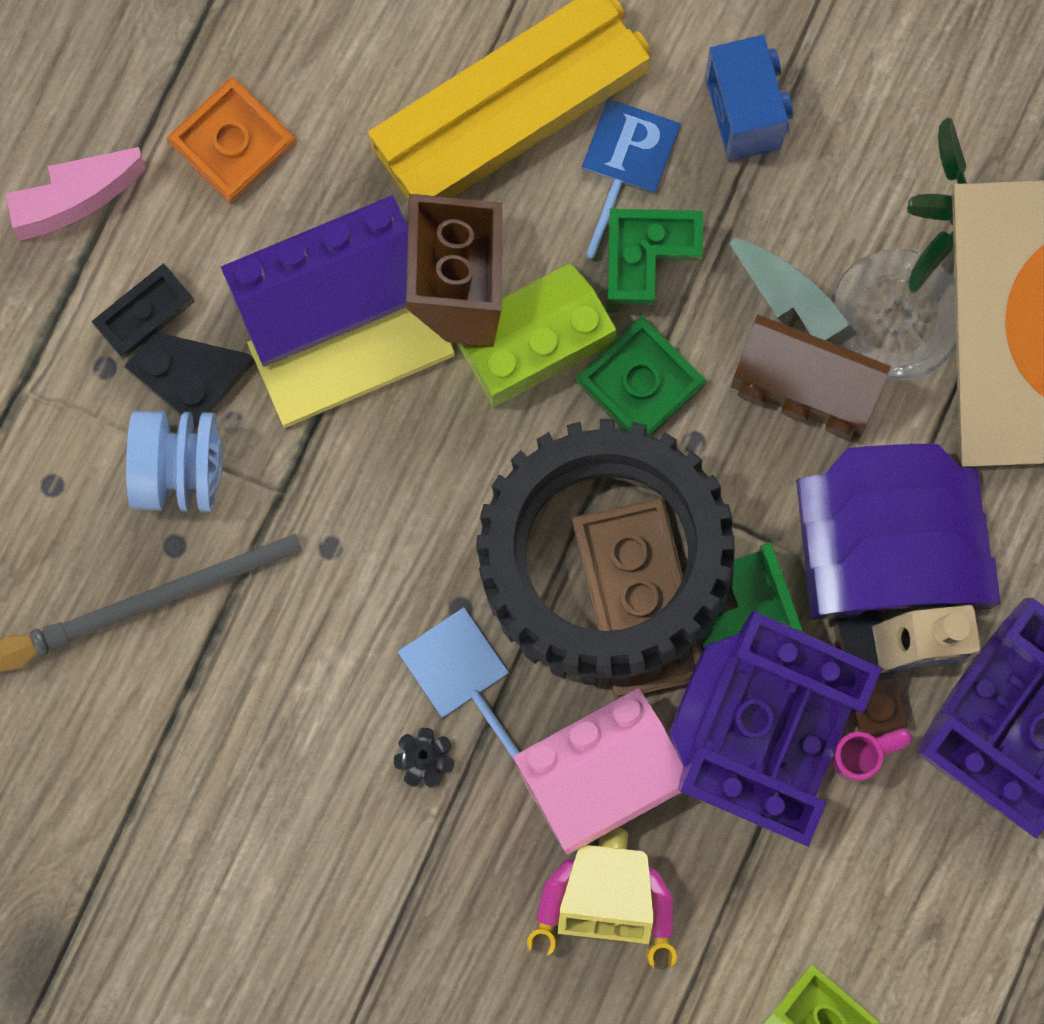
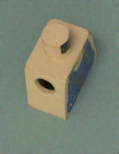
M972 605L912 611L872 626L878 665L882 668L880 673L964 664L978 655L981 650L976 617ZM902 634L907 638L910 637L908 650H905L902 645Z

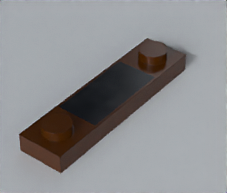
M868 610L857 617L832 618L838 648L879 667L872 626L883 622L881 610ZM895 672L880 673L864 713L853 711L859 732L869 733L873 736L908 727Z

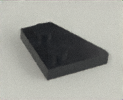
M154 332L124 367L127 372L180 416L183 412H191L194 428H197L201 414L203 412L211 413L255 361L248 353Z

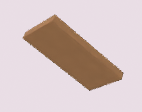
M663 497L572 517L571 521L599 631L621 630L635 626L653 617L668 604L678 590L683 575ZM699 641L690 648V657L678 665L673 660L662 666V675L652 679H648L647 673L629 677L630 684L616 686L615 679H610L614 700L637 688L641 690L643 695L688 685L702 654Z

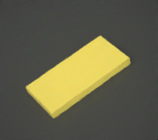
M406 308L266 367L262 366L252 341L247 342L284 429L455 356L451 343L443 340Z

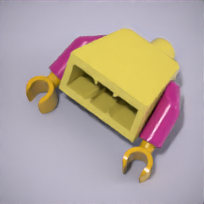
M617 827L599 837V846L585 845L579 848L575 859L563 861L547 879L543 886L536 920L540 922L539 927L527 939V946L530 951L533 950L536 935L545 934L551 941L547 956L554 952L558 945V938L553 931V927L558 925V934L649 944L650 936L654 937V942L646 949L647 962L654 968L653 955L655 951L659 948H667L669 951L668 964L670 967L674 966L677 954L673 946L669 944V937L673 935V897L659 872L648 867L647 854L642 851L627 850L629 834L625 829Z

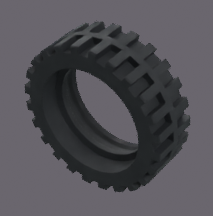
M600 419V429L582 431L581 421L567 425V436L553 441L548 432L537 438L538 449L529 456H526L522 450L519 451L511 459L513 470L506 478L498 475L491 486L494 496L490 505L483 504L480 514L482 530L481 535H477L476 544L480 563L479 572L487 600L493 615H496L501 624L502 631L511 643L515 641L522 648L524 656L534 664L540 660L550 666L553 675L563 679L566 678L567 673L582 677L583 684L597 686L598 679H615L616 686L629 685V677L647 673L648 679H652L662 675L661 667L675 660L679 665L690 657V648L697 641H701L704 644L712 634V624L716 617L722 616L727 606V595L730 586L733 584L735 536H733L732 515L729 504H724L721 497V486L715 476L711 475L708 477L702 470V459L692 450L687 455L678 450L677 439L664 432L659 440L647 435V425L632 422L631 431L615 429L614 419ZM605 477L636 481L661 495L679 517L684 528L688 547L684 577L668 604L653 617L640 624L612 631H599L579 627L555 614L542 601L534 589L526 562L528 536L535 518L544 505L554 495L571 485Z

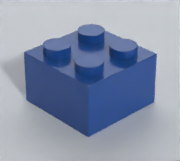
M764 34L713 46L709 49L705 81L728 162L781 150L785 133H789L788 119L793 118L790 96L787 91L780 92L776 76L781 75L778 53L775 48L768 49Z

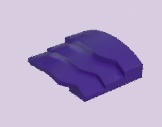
M894 444L847 448L825 474L802 477L796 480L811 620L857 617L868 610L972 605L974 610L992 609L1001 604L996 560L994 557H991L987 519L986 514L983 513L978 469L960 468L939 444Z
M1024 598L994 632L958 680L927 729L916 753L1036 839L1044 830V605L1034 598Z
M752 611L739 633L705 646L686 687L669 732L671 741L683 765L678 791L809 847L827 803L816 797L851 710L864 713L882 668Z

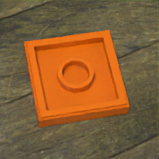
M233 76L166 137L167 142L230 205L297 144L296 138Z

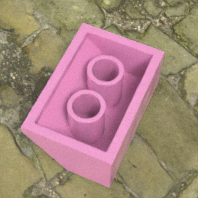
M639 688L513 756L529 793L566 855L681 793L678 791L683 765L663 725Z

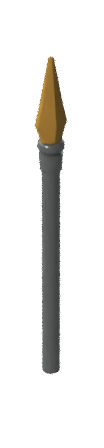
M295 533L65 623L59 622L43 627V631L34 629L30 634L8 635L0 640V672L21 669L37 655H47L48 649L53 651L78 637L301 552L302 548Z

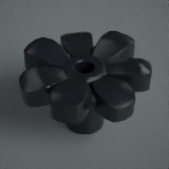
M423 727L418 731L417 740L410 734H405L401 737L398 744L405 753L396 754L393 761L396 769H407L404 782L408 786H418L423 778L428 788H435L441 783L439 772L445 774L452 772L454 760L444 756L452 748L447 737L442 736L434 741L433 730ZM422 754L428 755L426 759H420Z

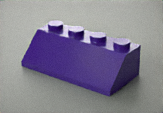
M393 195L221 266L233 300L263 367L405 308L408 225Z

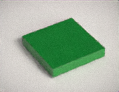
M643 316L635 321L575 377V382L611 419H614V422L622 430L631 431L632 422L647 425V435L652 436L707 383V380Z

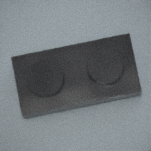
M163 263L91 322L121 359L124 360L144 344L154 332L160 331L195 301L192 295Z

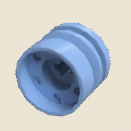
M134 410L129 422L126 454V485L130 509L162 511L167 501L168 491L176 490L179 509L181 511H189L193 490H196L199 511L212 512L216 493L221 485L223 464L222 440L218 433L215 413L203 412L201 414L198 434L194 433V422L191 412H183L177 433H170L169 421L165 411Z

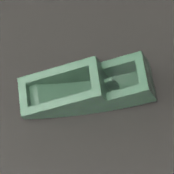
M737 237L729 242L776 317L784 325L789 326L800 318L812 336L838 346L857 334L836 305L808 277L787 261L762 247Z

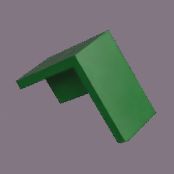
M610 208L608 222L607 312H616L617 304L654 305L656 260L702 261L703 211Z
M770 542L761 545L758 552L734 559V577L730 591L737 608L724 612L722 616H717L712 624V634L704 644L701 641L699 643L703 651L706 645L739 633L752 611L800 632L803 631Z

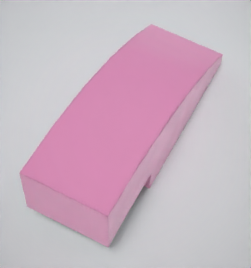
M137 147L48 166L51 184L5 193L12 229L19 241L72 224L103 207L127 189L146 170L140 148Z

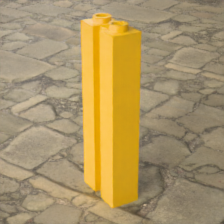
M574 0L369 130L370 147L407 201L409 200V194L454 198L607 100V98H610L646 75L649 71V55L652 54L650 46L639 31L632 33L630 29L627 30L621 20L626 18V14L618 0Z

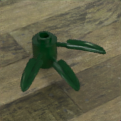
M947 117L939 125L938 147L942 167L948 180L956 179L958 184H967L964 175L966 162L953 120ZM915 195L908 201L907 212L913 216L926 219L949 220L953 225L952 195ZM945 231L938 233L917 260L908 281L909 289L912 293H916L934 270L952 251L954 247L953 231L950 234Z

